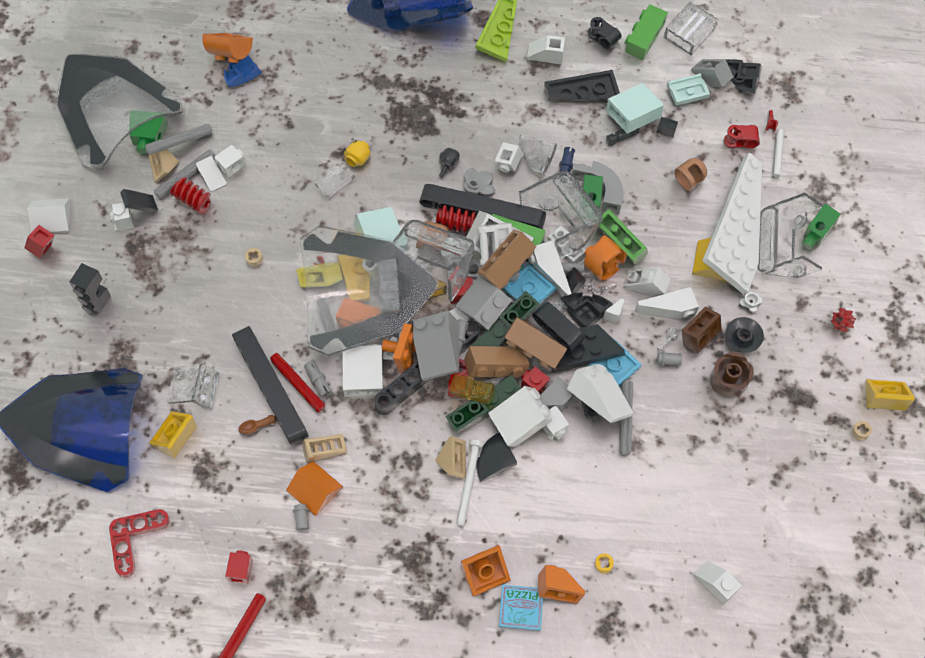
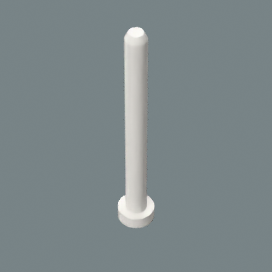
M479 440L469 441L471 452L457 518V525L463 527L465 524L478 452L483 447V442Z

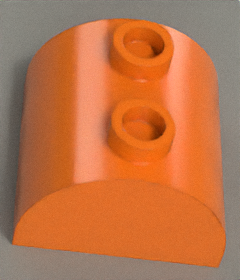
M205 33L202 35V41L205 50L209 54L215 55L214 59L225 60V57H228V62L238 63L239 59H244L249 54L252 48L253 37L231 33Z

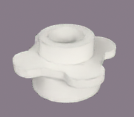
M751 291L745 293L744 299L740 300V305L747 307L750 312H755L757 306L762 303V298L757 293Z

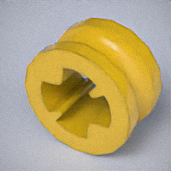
M607 553L599 554L595 560L596 569L600 573H609L612 570L614 560L611 555ZM602 559L604 561V559H607L609 567L606 568L605 566L602 568L599 560Z

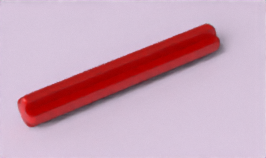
M274 353L270 357L271 362L315 411L321 412L325 408L324 402L279 353Z
M259 593L254 596L219 658H233L266 601L265 596Z

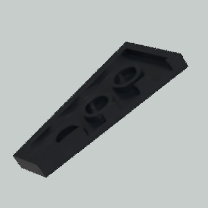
M613 70L544 82L548 100L608 102L609 98L620 93Z

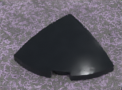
M725 59L732 72L733 78L731 81L735 87L742 92L755 95L762 69L761 63H743V60Z
M582 292L561 297L563 306L581 328L594 325L604 317L605 311L613 305L608 299L593 294L591 297L588 295L583 296Z
M500 432L485 442L480 457L477 459V474L480 483L497 476L501 471L517 465L510 447L506 444Z

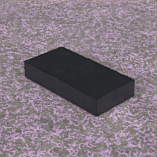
M123 189L120 192L125 208L149 213L158 211L153 195Z

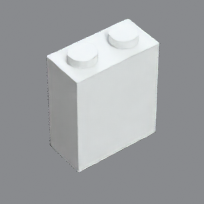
M370 343L366 346H355L349 349L343 346L344 397L376 396L383 390L382 345Z
M524 386L488 413L508 446L517 447L552 421L549 408L542 404L539 399L541 396L535 388Z

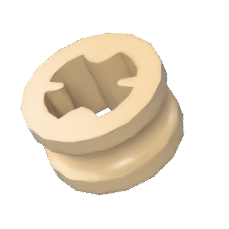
M250 248L245 253V259L249 265L258 266L262 263L263 256L259 249ZM257 254V257H258V258H257V259H254V258H253V259L251 260V257H250V256H251V255L255 256V255Z
M865 421L857 422L852 429L853 436L860 441L866 440L872 432L870 424ZM860 427H863L864 434H861Z

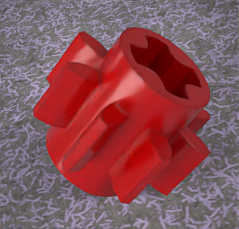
M839 308L838 313L833 312L831 322L835 325L834 329L847 332L848 328H854L853 325L856 318L852 315L853 311Z

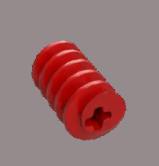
M186 177L176 182L171 188V196H175L176 199L188 207H192L199 214L207 212L211 205V193H205V189H199L197 184L194 185L192 181L188 182Z
M444 205L442 209L438 210L435 223H441L446 227L448 225L451 231L456 227V232H460L463 228V233L467 234L476 219L475 212L468 216V210H466L462 215L461 209L454 213L453 207L447 211L446 205Z

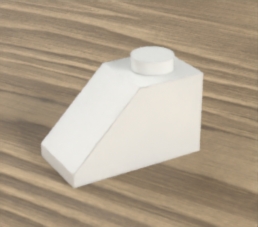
M709 561L693 575L722 605L742 586L727 570Z

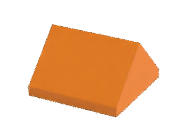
M313 461L297 470L286 491L301 504H306L309 511L317 516L343 486Z
M500 545L461 560L460 569L473 596L511 580Z

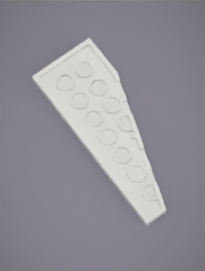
M750 152L744 155L703 258L704 263L742 294L749 291L759 264L762 163Z

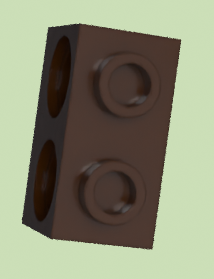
M705 306L681 330L683 345L699 353L722 330L721 314Z

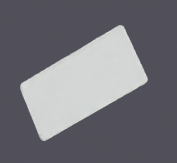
M212 156L196 163L211 192L227 184Z

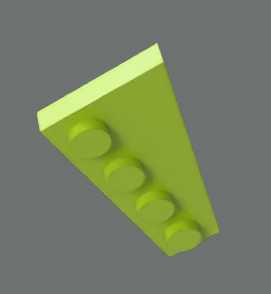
M517 0L497 1L476 43L475 49L505 63L507 62Z

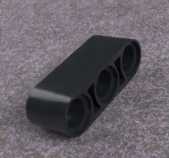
M545 302L532 313L536 323L557 342L565 346L567 351L571 352L585 340L582 331L550 302Z

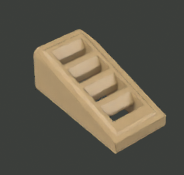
M343 434L304 439L302 444L306 463L347 453ZM334 441H337L339 449H335ZM327 443H329L330 450H327ZM319 445H321L322 448L321 452H319Z

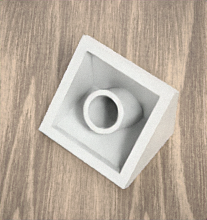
M70 198L34 200L28 205L27 213L31 232L38 225L51 233L69 232Z

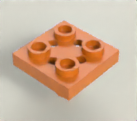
M404 323L398 342L384 339L382 343L383 352L394 353L393 360L400 375L414 364L413 357L416 352L413 327L411 324Z

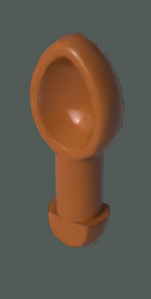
M268 415V417L258 421L247 420L239 426L238 431L244 435L253 434L261 427L275 424L276 417Z

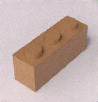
M513 229L477 273L484 280L501 290V288L508 284L512 275L520 270L523 262L532 256L536 246L523 232Z
M518 317L515 318L504 336L507 339V344L514 348L519 346L524 349L522 353L531 359L534 356L540 359L539 363L547 369L550 366L555 369L567 350L565 346Z
M470 346L464 358L470 377L500 378L512 375L518 378L522 377L530 365L527 356L522 353L524 349L520 347Z

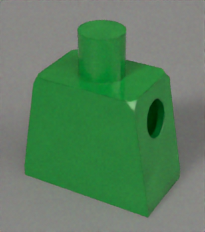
M131 111L130 138L132 144L137 146L136 151L138 153L146 154V144L163 138L168 126L165 114Z
M584 175L580 202V213H584V221H595V214L599 213L603 176Z
M825 204L807 227L802 245L807 249H811L814 244L820 246L836 226L841 214Z

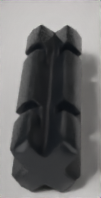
M640 128L628 134L621 129L615 132V134L607 135L606 141L609 145H613L616 141L620 142L630 138L631 135L639 134Z

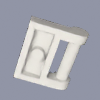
M511 223L477 226V233L480 235V265H484L489 259L487 232H491L494 253L512 232Z

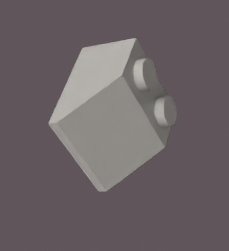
M478 277L455 307L472 321L477 322L483 330H489L512 300L497 287Z

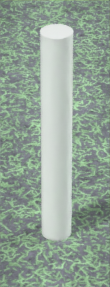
M777 129L774 178H779L781 173L783 129Z

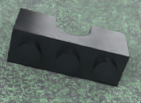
M81 263L69 283L73 288L72 291L77 296V300L81 303L82 309L88 313L100 314L111 295L106 287L100 285L103 279L99 271Z

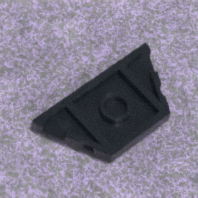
M598 324L579 328L584 334L585 340L571 352L566 350L555 369L552 367V372L625 356V350Z

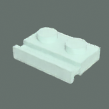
M701 73L668 81L667 87L670 89V94L676 106L709 98L710 92L701 77Z

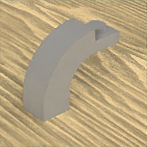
M593 161L592 167L574 163L571 179L583 181L584 175L603 176V204L601 211L606 212L610 209L612 213L619 214L623 200V187L615 172L606 165Z

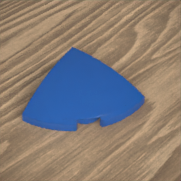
M247 55L244 59H239L238 63L228 62L229 71H224V78L227 85L233 87L254 79L262 72L250 56Z

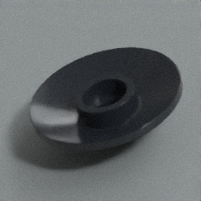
M748 317L733 319L725 331L728 344L733 349L743 353L757 350L764 340L762 327L758 322Z

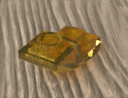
M454 375L449 392L468 400L490 403L495 386L490 382L475 381L473 376Z

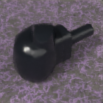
M448 147L440 153L439 159L442 160L440 165L443 166L439 174L440 177L443 178L447 169L452 170L459 160L460 154L457 150Z

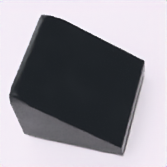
M661 117L656 132L674 137L678 121Z
M575 267L566 276L571 294L577 293L586 282V279Z

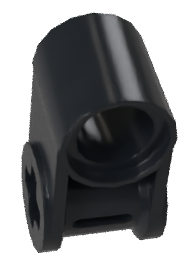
M601 17L592 18L590 22L591 27L588 29V36L599 43L604 49L610 50L622 38L621 32Z

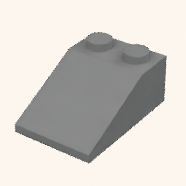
M449 311L413 320V338L421 379L425 381L458 373L459 322Z

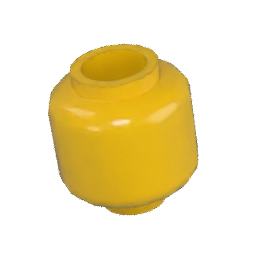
M352 141L344 151V159L352 167L363 166L371 156L369 145L365 141Z

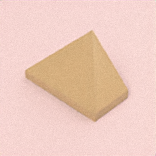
M168 149L149 155L154 182L158 183L179 163Z
M453 436L448 438L435 460L450 476L465 479L466 441Z

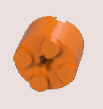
M604 235L594 246L591 245L585 250L584 266L599 280L603 279L605 281L619 271L617 266L620 262L624 264L627 254L615 242Z

